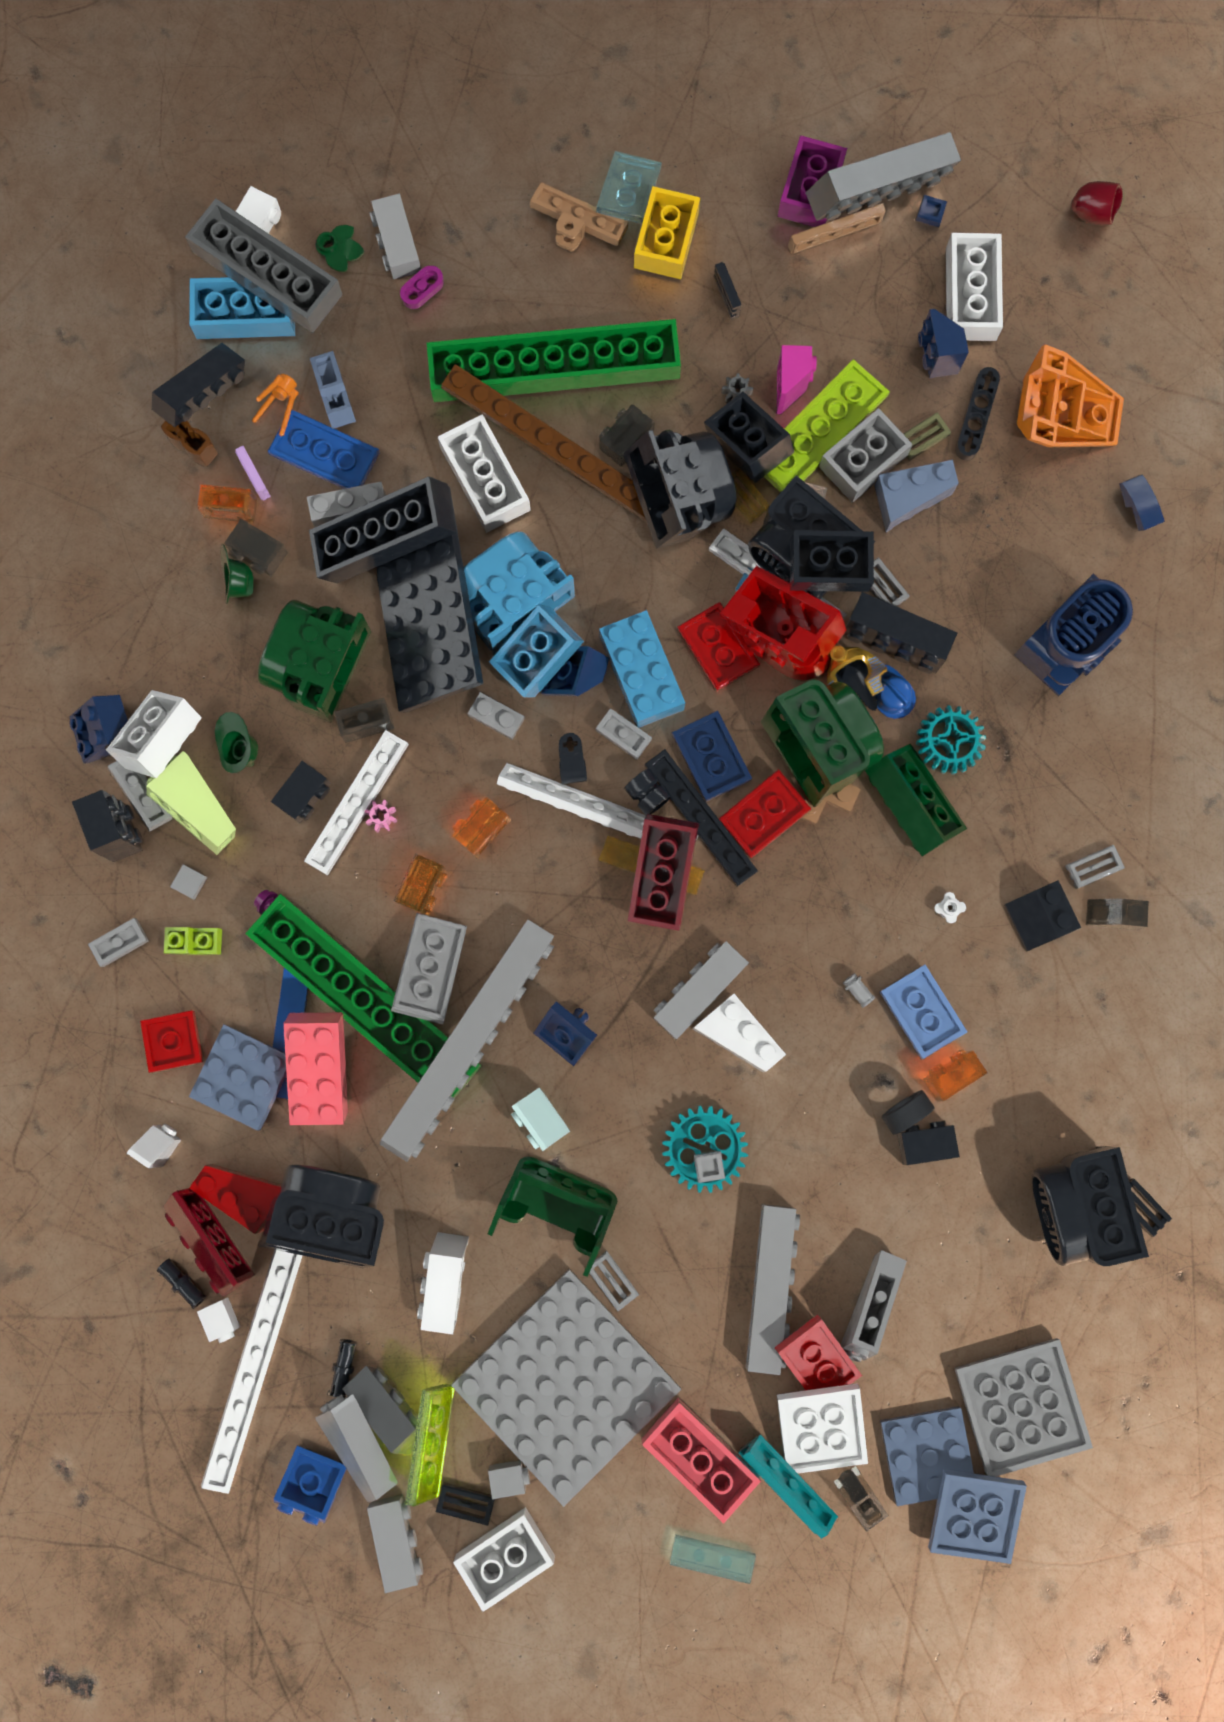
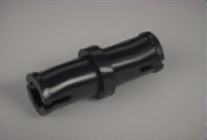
M170 1258L157 1268V1272L172 1286L171 1290L174 1293H179L190 1304L192 1309L198 1307L205 1300L206 1296L190 1281L191 1277L188 1274L184 1275Z
M340 1339L337 1360L332 1366L334 1375L329 1395L337 1398L342 1394L343 1398H346L347 1395L342 1388L349 1383L350 1374L354 1372L352 1363L357 1342L350 1339Z

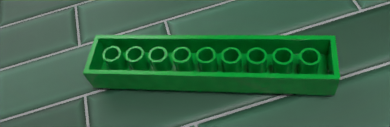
M676 319L426 342L430 388L434 402L459 400L441 388L442 383L455 364L503 396L680 379L681 373Z
M280 894L245 934L335 1012H343V1019L419 1083L449 1037L431 1021L391 1011L396 991L289 899ZM480 1063L476 1067L470 1066L466 1072L470 1077L463 1088L482 1067ZM456 1088L451 1096L455 1098L461 1090Z

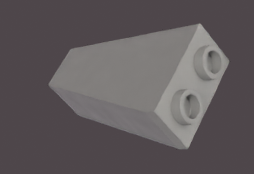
M882 1250L874 1256L841 1342V1347L851 1360L856 1362L864 1361L878 1354L907 1262Z
M341 1394L320 1408L322 1413L315 1418L366 1501L368 1503L376 1501L398 1484L357 1400L353 1394L346 1398H343Z

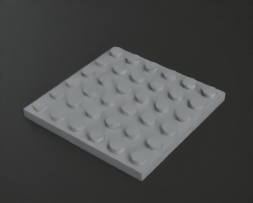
M570 1269L451 1385L563 1507L681 1390V1387Z

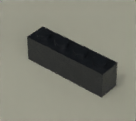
M223 342L155 389L152 392L151 410L173 427H176L181 422L188 421L192 414L199 409H204L217 396H222L233 384H238L242 381L245 375V359Z

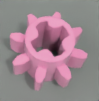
M383 800L382 805H377L376 802L372 801L373 807L371 810H365V813L370 816L366 824L369 826L375 823L374 829L376 832H379L380 828L390 831L389 825L391 822H397V819L392 817V814L396 812L395 807L387 809L388 802L386 800ZM380 811L384 813L385 819L383 821L378 819L377 813Z

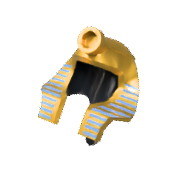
M833 647L830 652L832 659L828 667L827 685L836 681L849 685L870 710L876 711L877 702L875 695L884 690L881 683V675L887 671V667L873 654L859 647Z

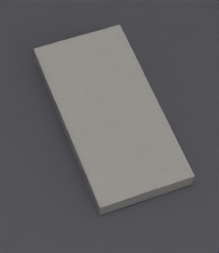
M416 913L391 1011L439 1024L444 1023L467 926Z

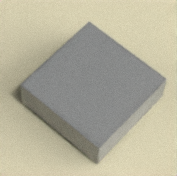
M183 864L170 887L195 900L208 877Z
M721 1151L694 1155L698 1183L725 1179Z

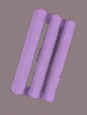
M244 446L235 449V453L260 499L264 501L271 496Z

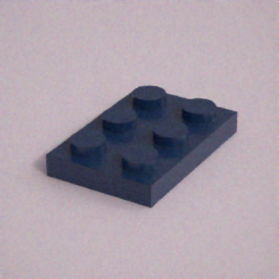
M719 711L672 732V736L705 802L752 780Z

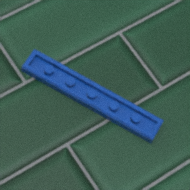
M285 968L273 1047L284 1053V1022L289 1013H306L309 991L303 983ZM287 1076L276 1098L288 1099Z

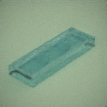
M675 1534L669 1563L673 1566L750 1584L756 1554Z

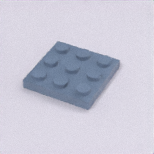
M223 1024L189 1097L255 1130H261L287 1076L285 1053Z
M957 1406L880 1420L891 1484L897 1506L938 1499L943 1469L974 1474L961 1407Z
M943 1469L928 1545L930 1552L1011 1564L1027 1487L1025 1482L1022 1480Z

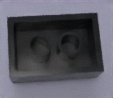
M743 391L704 421L707 432L717 438L724 454L754 483H757L794 453L790 434Z
M793 531L790 538V591L869 592L874 584V531Z
M104 790L72 801L90 851L112 862L143 851L140 844L143 842V838L138 828L133 826L131 820L134 819V814L128 804L125 805L121 800L116 799L114 795H110Z

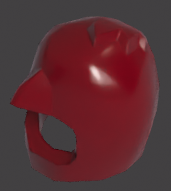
M1107 181L1089 182L1078 189L1072 199L1071 209L1079 219L1089 224L1112 225L1123 201V189L1120 183Z

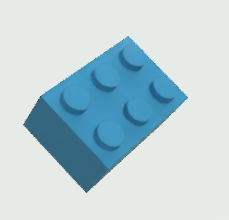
M538 605L489 663L524 698L536 697L583 644L584 640L550 606Z

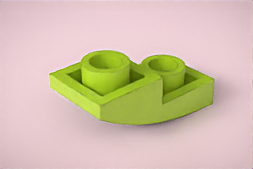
M165 927L164 954L221 955L222 929Z

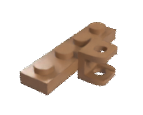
M542 182L530 200L531 208L558 220L556 224V245L569 251H574L578 248L585 232L618 247L628 229V221ZM569 237L573 240L571 242H565L564 238Z

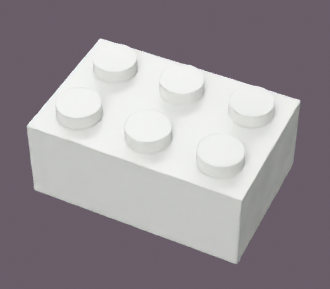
M151 690L106 751L125 769L157 778L165 770L166 765L174 754L180 750L181 745L189 734L195 730L202 717L184 698Z
M525 1507L456 1553L453 1563L484 1612L552 1566L555 1555Z

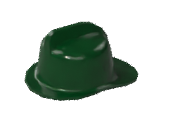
M221 544L225 603L228 604L229 598L252 595L254 577L251 569L244 562L228 558L226 547L224 544Z
M234 712L224 713L219 717L215 726V740L222 767L227 772L239 773L245 767L254 766L259 747L255 738L248 733L244 719L239 714Z

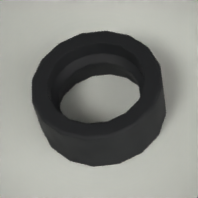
M920 1090L891 1107L881 1117L891 1133L895 1135L921 1121L935 1107L925 1092Z

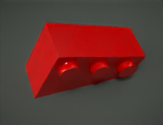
M210 1164L203 1167L189 1188L249 1231L257 1234L264 1229L270 1204L273 1198L280 1194L282 1184Z

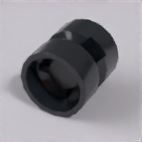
M650 768L639 773L624 787L633 800H639L638 807L646 816L647 814L655 813L672 798V795L664 785L657 784L658 778Z

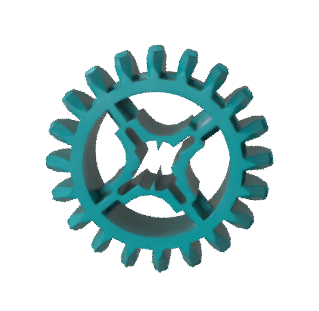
M947 705L945 711L939 707L935 710V714L928 713L926 716L927 720H922L920 723L923 729H918L916 733L922 737L916 740V745L923 746L918 751V754L923 755L926 753L927 757L923 760L924 763H928L930 760L934 762L931 766L932 770L941 766V774H945L948 768L950 773L955 775L958 769L963 773L967 770V766L974 767L976 765L975 760L982 758L979 751H984L986 748L984 744L980 743L986 740V735L979 734L984 729V726L975 725L979 718L974 717L971 720L969 718L970 710L961 714V706H957L954 712L952 707ZM945 722L946 726L943 728V734L932 737L934 726ZM956 723L962 726L967 733L959 731ZM948 736H952V739H955L956 742L953 745L950 744V741L946 740ZM970 743L967 755L957 758L956 754L959 752V746ZM935 747L943 749L946 757L941 755Z

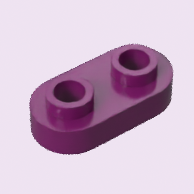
M426 266L407 281L400 290L404 306L409 309H417L440 291L444 284L441 270L436 266ZM435 280V283L429 284L428 281ZM413 295L417 296L414 300L409 299Z

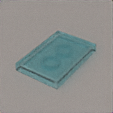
M615 151L596 207V213L642 224L652 186L656 187L662 162Z

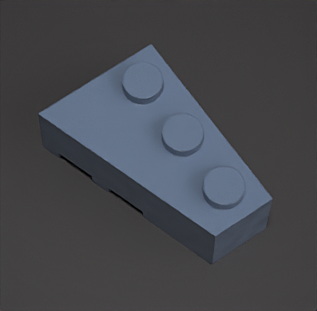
M953 460L880 474L874 487L885 532L890 531L894 526L909 520L915 514L930 508L954 493L959 482Z

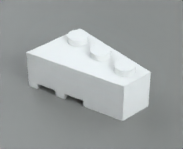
M735 994L730 996L693 1028L694 1031L725 1048L761 1072H767L786 1055Z
M437 1232L431 1251L425 1253L423 1268L428 1269L427 1278H422L420 1294H425L424 1303L420 1302L417 1314V1319H422L421 1330L453 1334L459 1309L462 1272L465 1268L464 1256L468 1245V1236Z

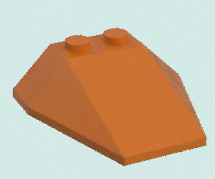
M1044 344L1041 346L1023 379L1017 426L1027 440L1046 447L1116 446L1118 444L1124 398L1068 353Z

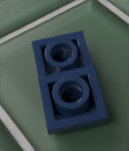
M1143 474L1119 483L1125 506L1132 507L1138 531H1144L1165 522L1157 498Z

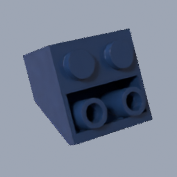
M930 309L926 320H923L922 330L918 333L919 346L923 347L925 354L923 355L924 370H928L929 379L959 374L969 353L965 330L936 309Z
M120 695L92 696L69 716L70 728L74 732L77 751L81 755L83 764L111 756L106 749L128 721Z

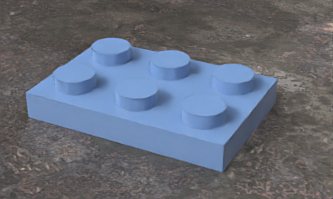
M926 965L921 966L880 991V994L921 1060L967 1033L966 1028Z

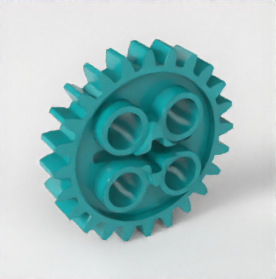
M698 1106L697 1114H694L689 1108L687 1118L682 1114H678L681 1121L679 1124L673 1121L670 1122L674 1127L673 1132L665 1131L671 1137L670 1141H662L663 1145L669 1147V1150L662 1153L663 1156H670V1160L665 1163V1166L674 1167L670 1173L671 1176L679 1173V1184L685 1180L688 1181V1190L694 1184L697 1185L698 1193H701L703 1186H707L709 1193H712L713 1185L715 1184L720 1190H723L722 1182L724 1180L731 1185L730 1176L732 1174L737 1177L740 1176L736 1170L737 1166L744 1168L746 1166L740 1161V1157H748L747 1153L741 1151V1148L748 1146V1143L740 1142V1138L746 1133L736 1131L740 1125L739 1122L730 1123L733 1115L729 1114L725 1118L722 1117L723 1109H719L716 1114H713V1107L709 1106L707 1113H704L703 1108ZM698 1123L705 1128V1135L701 1139L693 1138L690 1132L692 1126ZM721 1134L728 1136L730 1141L729 1146L723 1150L718 1149L715 1144L717 1136ZM688 1138L701 1145H704L707 1141L709 1142V1148L721 1151L722 1154L726 1155L727 1159L722 1160L725 1179L698 1183L694 1160L689 1164L683 1163L680 1159V1154L682 1150L687 1148L692 1149L695 1155L701 1154V1150L684 1143L683 1139Z

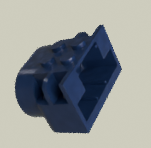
M1093 573L1014 655L1059 697L1082 673L1087 676L1122 641L1119 636L1128 628L1132 620V601L1128 593L1120 585L1110 580L1100 579Z

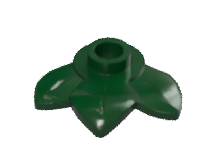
M336 226L332 232L321 233L316 240L317 252L326 258L327 265L335 271L346 272L348 261L358 260L364 255L362 246L352 239L354 234L353 226ZM327 244H332L331 247H329V248H324L325 245H327Z

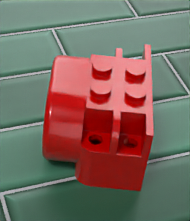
M757 565L720 613L722 617L730 621L732 629L743 636L746 645L750 647L749 649L753 654L780 673L795 680H810L823 674L828 669L832 659L830 655L831 650L846 632L840 610L805 591H790V583Z

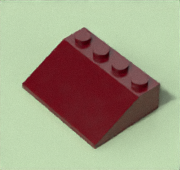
M190 1188L177 1190L171 1194L163 1206L167 1212L165 1213V1218L172 1227H177L181 1233L179 1238L182 1244L187 1249L191 1248L196 1256L194 1261L197 1267L202 1272L206 1271L211 1279L209 1284L216 1294L220 1293L224 1297L255 1276V1273L204 1198Z

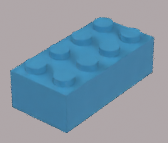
M230 277L190 278L189 325L196 339L295 336L294 320Z
M647 610L599 628L600 640L607 657L610 658L609 662L635 725L638 728L684 711L685 700Z

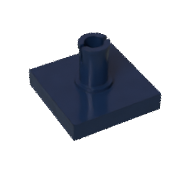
M556 1001L533 1034L572 1066H575L597 1037V1034L585 1025L589 1020L587 1012L581 1018H578L583 1009L577 1008L571 1014Z

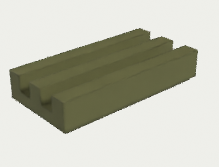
M938 412L903 433L909 439L932 423H938L935 427L912 440V447H914L939 430H943V432L916 449H910L906 457L909 461L950 436L951 430Z

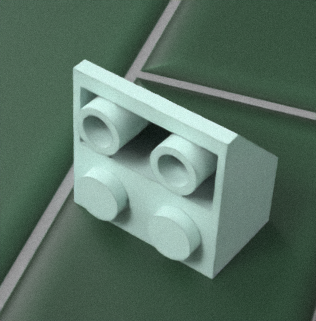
M541 1088L536 1089L511 1106L514 1109V1112L511 1114L519 1127L525 1125L530 1134L526 1137L535 1149L540 1147L544 1151L570 1132V1129Z

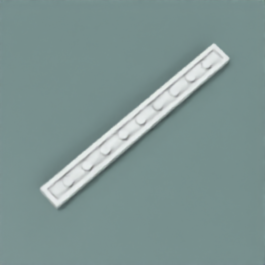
M274 1250L202 1479L201 1487L203 1489L229 1494L302 1259L301 1255Z

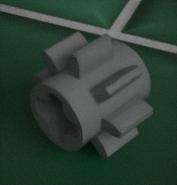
M739 373L732 379L730 377L726 378L727 386H722L721 391L722 394H727L725 403L730 402L742 391L747 395H752L753 388L748 387L749 378L744 379L740 377Z

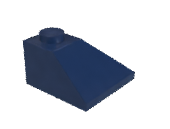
M580 646L541 690V694L544 696H580L603 682L610 658L589 646Z

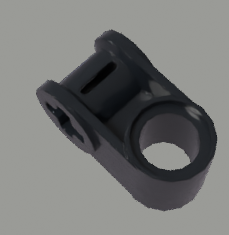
M566 733L559 740L561 784L587 782L586 763L583 757L581 739L574 733ZM567 741H572V745H577L572 752H569L568 748L565 747Z

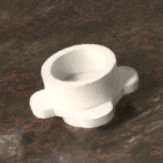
M948 892L944 895V899L935 905L934 909L937 914L946 919V922L954 923L957 920V916L966 910V905L964 902H959L953 893ZM949 905H951V906L953 907L952 910H949V909H948V906H949Z

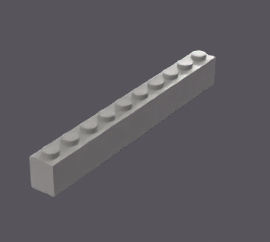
M530 920L526 921L380 1141L381 1146L406 1162L409 1161L411 1156L417 1158L425 1145L421 1142L426 1133L432 1135L440 1123L436 1119L441 1110L448 1111L455 1100L451 1095L456 1088L461 1090L470 1077L466 1072L471 1065L476 1067L482 1059L484 1053L481 1052V1049L485 1043L491 1045L497 1036L498 1031L495 1028L500 1021L502 1023L506 1022L513 1011L509 1008L514 1000L519 1002L527 989L523 985L528 978L533 981L541 967L537 965L540 959H547L554 948L551 945L554 938L552 934Z

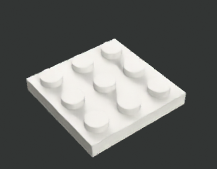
M858 1383L777 1395L784 1460L797 1473L868 1464L861 1394Z

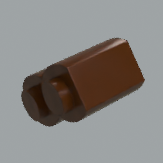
M165 420L161 425V429L176 449L188 453L190 458L198 465L208 467L217 456L218 452L210 438L200 429L193 428L188 421L181 422L176 427H173Z

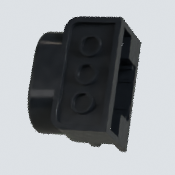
M669 429L654 436L653 430H650L623 453L656 549L689 541L709 527L710 524L725 521L732 516L736 507L734 480L722 446L711 433L703 431L682 436Z
M796 475L770 504L763 520V526L750 539L748 549L754 561L762 569L790 583V538L794 530H863ZM805 591L818 599H821L827 593V591Z
M1097 1146L1093 1150L1080 1151L1068 1155L1061 1160L1060 1164L1034 1170L1032 1174L1034 1200L1047 1247L1057 1264L1066 1266L1089 1261L1101 1266H1112L1149 1257L1120 1147Z
M289 1165L285 1169L280 1194L275 1196L270 1204L265 1220L262 1240H259L258 1246L362 1269L375 1266L384 1226L383 1215L377 1210L381 1187L374 1181L358 1176L306 1165Z

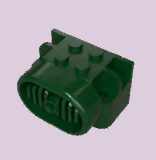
M298 600L289 601L280 612L263 649L257 672L259 683L283 693L294 708L332 723L371 634L363 614L358 612L355 617L345 613L339 607L322 606L316 608Z
M811 680L777 696L761 720V724L813 807L818 806L826 796L836 794L844 787L853 783L865 769L880 762L884 754L883 739L873 718L856 692L849 685L840 681L825 686L824 683L818 680ZM780 714L783 715L785 721L780 718Z

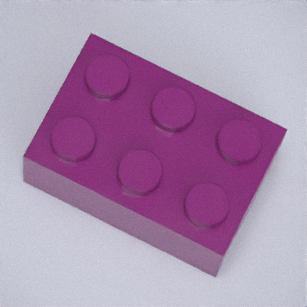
M800 135L780 200L777 217L812 227L826 224V218L816 221L805 192L828 171L843 167L848 148Z

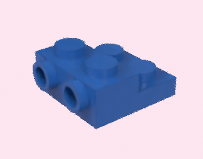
M296 1446L273 1499L274 1503L278 1504L277 1510L288 1515H292L293 1511L304 1515L303 1521L315 1526L318 1525L319 1521L325 1523L347 1470L346 1467L337 1461Z

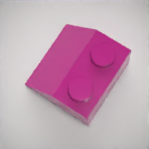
M782 345L777 365L776 414H782L806 392L808 383L813 382L817 357L812 356V346Z

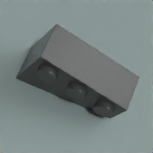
M365 1366L342 1390L347 1396L354 1395L368 1424L391 1453L410 1455L433 1431L407 1404L403 1395L387 1381L389 1379L381 1368Z

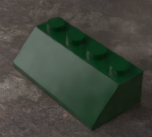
M911 743L885 755L880 762L865 770L871 784L877 788L883 797L884 804L890 808L897 819L898 825L906 832L912 846L922 857L968 829Z

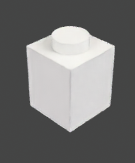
M228 1297L197 1311L209 1342L218 1339L219 1343H222L234 1337L233 1331L240 1328Z

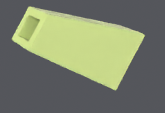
M184 751L178 756L174 755L166 765L165 770L157 778L150 777L147 780V796L216 855L235 838L236 828Z

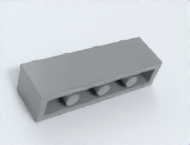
M727 941L722 946L717 943L707 953L710 956L709 960L704 965L699 962L689 972L692 978L686 984L681 981L671 991L674 997L668 1003L663 1000L653 1010L657 1014L653 1019L675 1040L683 1034L749 963Z

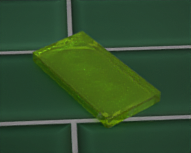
M450 1384L422 1389L405 1505L414 1507L439 1496L454 1396V1388Z

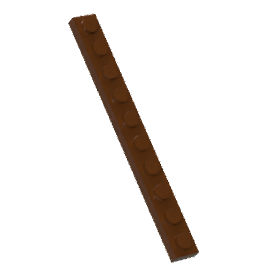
M454 365L442 383V389L480 414H483V416L647 523L631 479L458 365Z

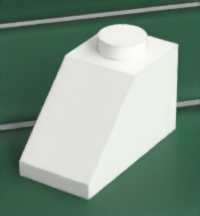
M153 1125L128 1150L127 1154L147 1168L163 1167L181 1139L175 1136L177 1131L169 1125Z

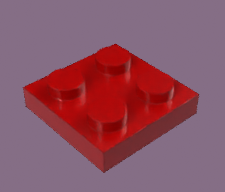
M191 1010L140 1021L149 1073L203 1063L195 1011Z

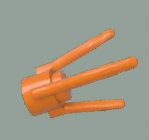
M286 374L277 375L274 381L256 398L257 402H260L272 391L271 395L252 418V422L256 423L275 398L281 401L289 398L279 432L280 436H284L294 400L299 394L295 390L297 383Z

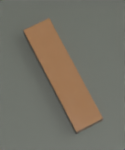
M883 203L792 235L788 244L790 253L795 254L881 223L886 212Z

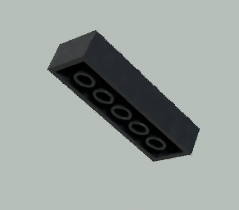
M430 476L309 530L317 578L336 584L457 533L448 484Z

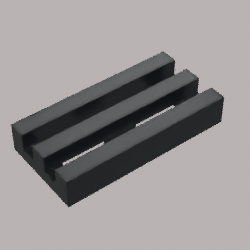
M725 263L715 264V274L713 277L732 320L739 317L742 304Z
M1132 1178L1129 1180L1130 1187H1133L1161 1217L1159 1220L1132 1192L1135 1204L1154 1223L1151 1227L1138 1213L1141 1227L1151 1237H1154L1157 1231L1165 1227L1164 1224L1170 1222L1172 1218L1137 1180Z
M443 1482L435 1512L488 1526L495 1499H492L490 1494ZM446 1492L484 1501L488 1503V1506L464 1500L461 1498L446 1495ZM443 1503L456 1504L486 1512L485 1517L443 1506Z

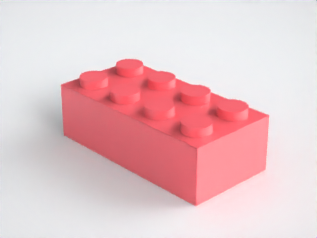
M343 1012L289 1013L284 1022L290 1125H343L348 1114Z
M679 1397L641 1438L642 1445L723 1524L761 1482L758 1473Z

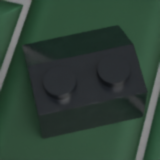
M1059 880L1004 904L1026 952L1082 928Z

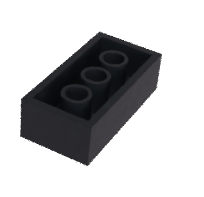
M864 592L861 593L846 625V632L844 633L852 642L868 644L872 650L878 653H889L897 661L906 664L910 662L917 665L920 671L929 674L932 672L936 674L944 664L958 632Z

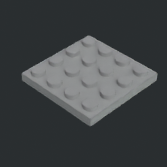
M1055 1338L954 1368L987 1476L996 1477L1093 1448L1060 1339Z

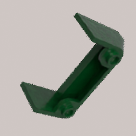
M523 1157L519 1160L498 1204L487 1234L493 1236L500 1219L510 1223H519L528 1213L575 1234L573 1239L575 1249L589 1256L583 1276L588 1277L601 1248L618 1199L612 1191L536 1158Z

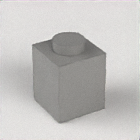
M521 1460L489 1466L488 1475L492 1499L525 1494L526 1485L530 1484L528 1467L523 1468Z

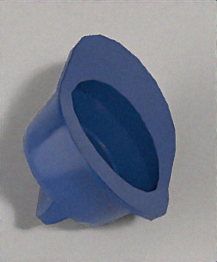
M885 665L887 671L881 675V683L884 690L875 695L877 709L889 718H903L910 714L915 706V691L897 670L889 665Z

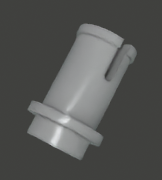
M854 973L843 982L845 985L844 989L846 991L849 990L863 1008L872 1002L875 996L861 981L862 977Z

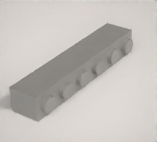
M762 1204L746 1358V1369L748 1372L781 1375V1368H786V1363L774 1347L789 1337L790 1325L785 1322L786 1312L791 1313L792 1296H788L789 1285L794 1284L795 1269H791V1259L796 1258L797 1242L793 1241L794 1230L798 1231L800 1225V1214H796V1209L793 1207Z

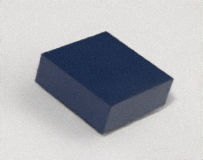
M924 195L916 221L939 227L947 201Z

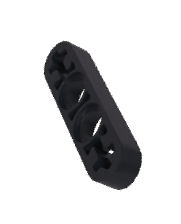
M992 367L983 368L974 383L955 448L956 455L962 460L968 461L973 459L982 443L1000 382L999 372ZM989 376L991 382L987 390H982L985 384V377ZM982 397L988 404L985 408H979L974 402L975 399ZM968 421H979L981 428L979 430L970 429ZM969 437L973 438L970 445L971 450L966 452L964 446Z

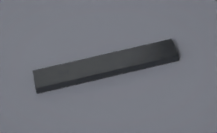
M666 749L645 763L644 766L650 768L657 776V783L664 785L672 795L670 800L685 820L699 823L698 837L736 887L758 872L757 868Z

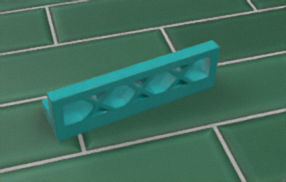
M761 1434L741 1447L738 1453L814 1534H817L821 1539L826 1537L838 1518L837 1514Z

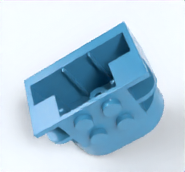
M521 531L503 537L464 566L474 630L493 655L500 650L538 605L550 606L554 611H557L575 597L574 578L572 575L566 576L560 568L559 562L553 559L547 552L539 551L527 534Z

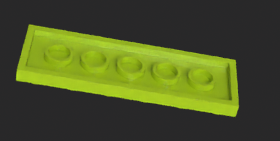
M853 359L784 428L791 436L794 453L765 475L764 478L780 492L796 475L805 481L819 467L822 456L862 423L888 397L890 391Z

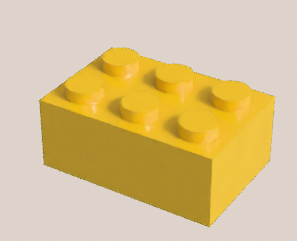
M652 186L634 253L635 269L682 279L699 215L700 197Z

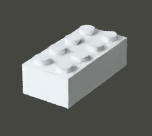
M951 233L946 246L947 317L964 328L966 340L996 341L1003 328L1001 234Z
M483 414L438 436L440 449L486 533L531 511L529 498Z

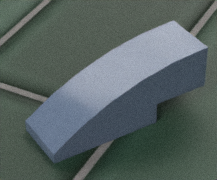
M331 351L311 357L312 368L332 429L356 422L334 352Z

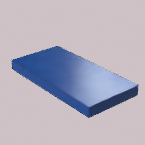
M294 410L291 411L284 436L279 435V429L267 451L269 455L343 489L364 485L380 454L378 448L336 429H332Z

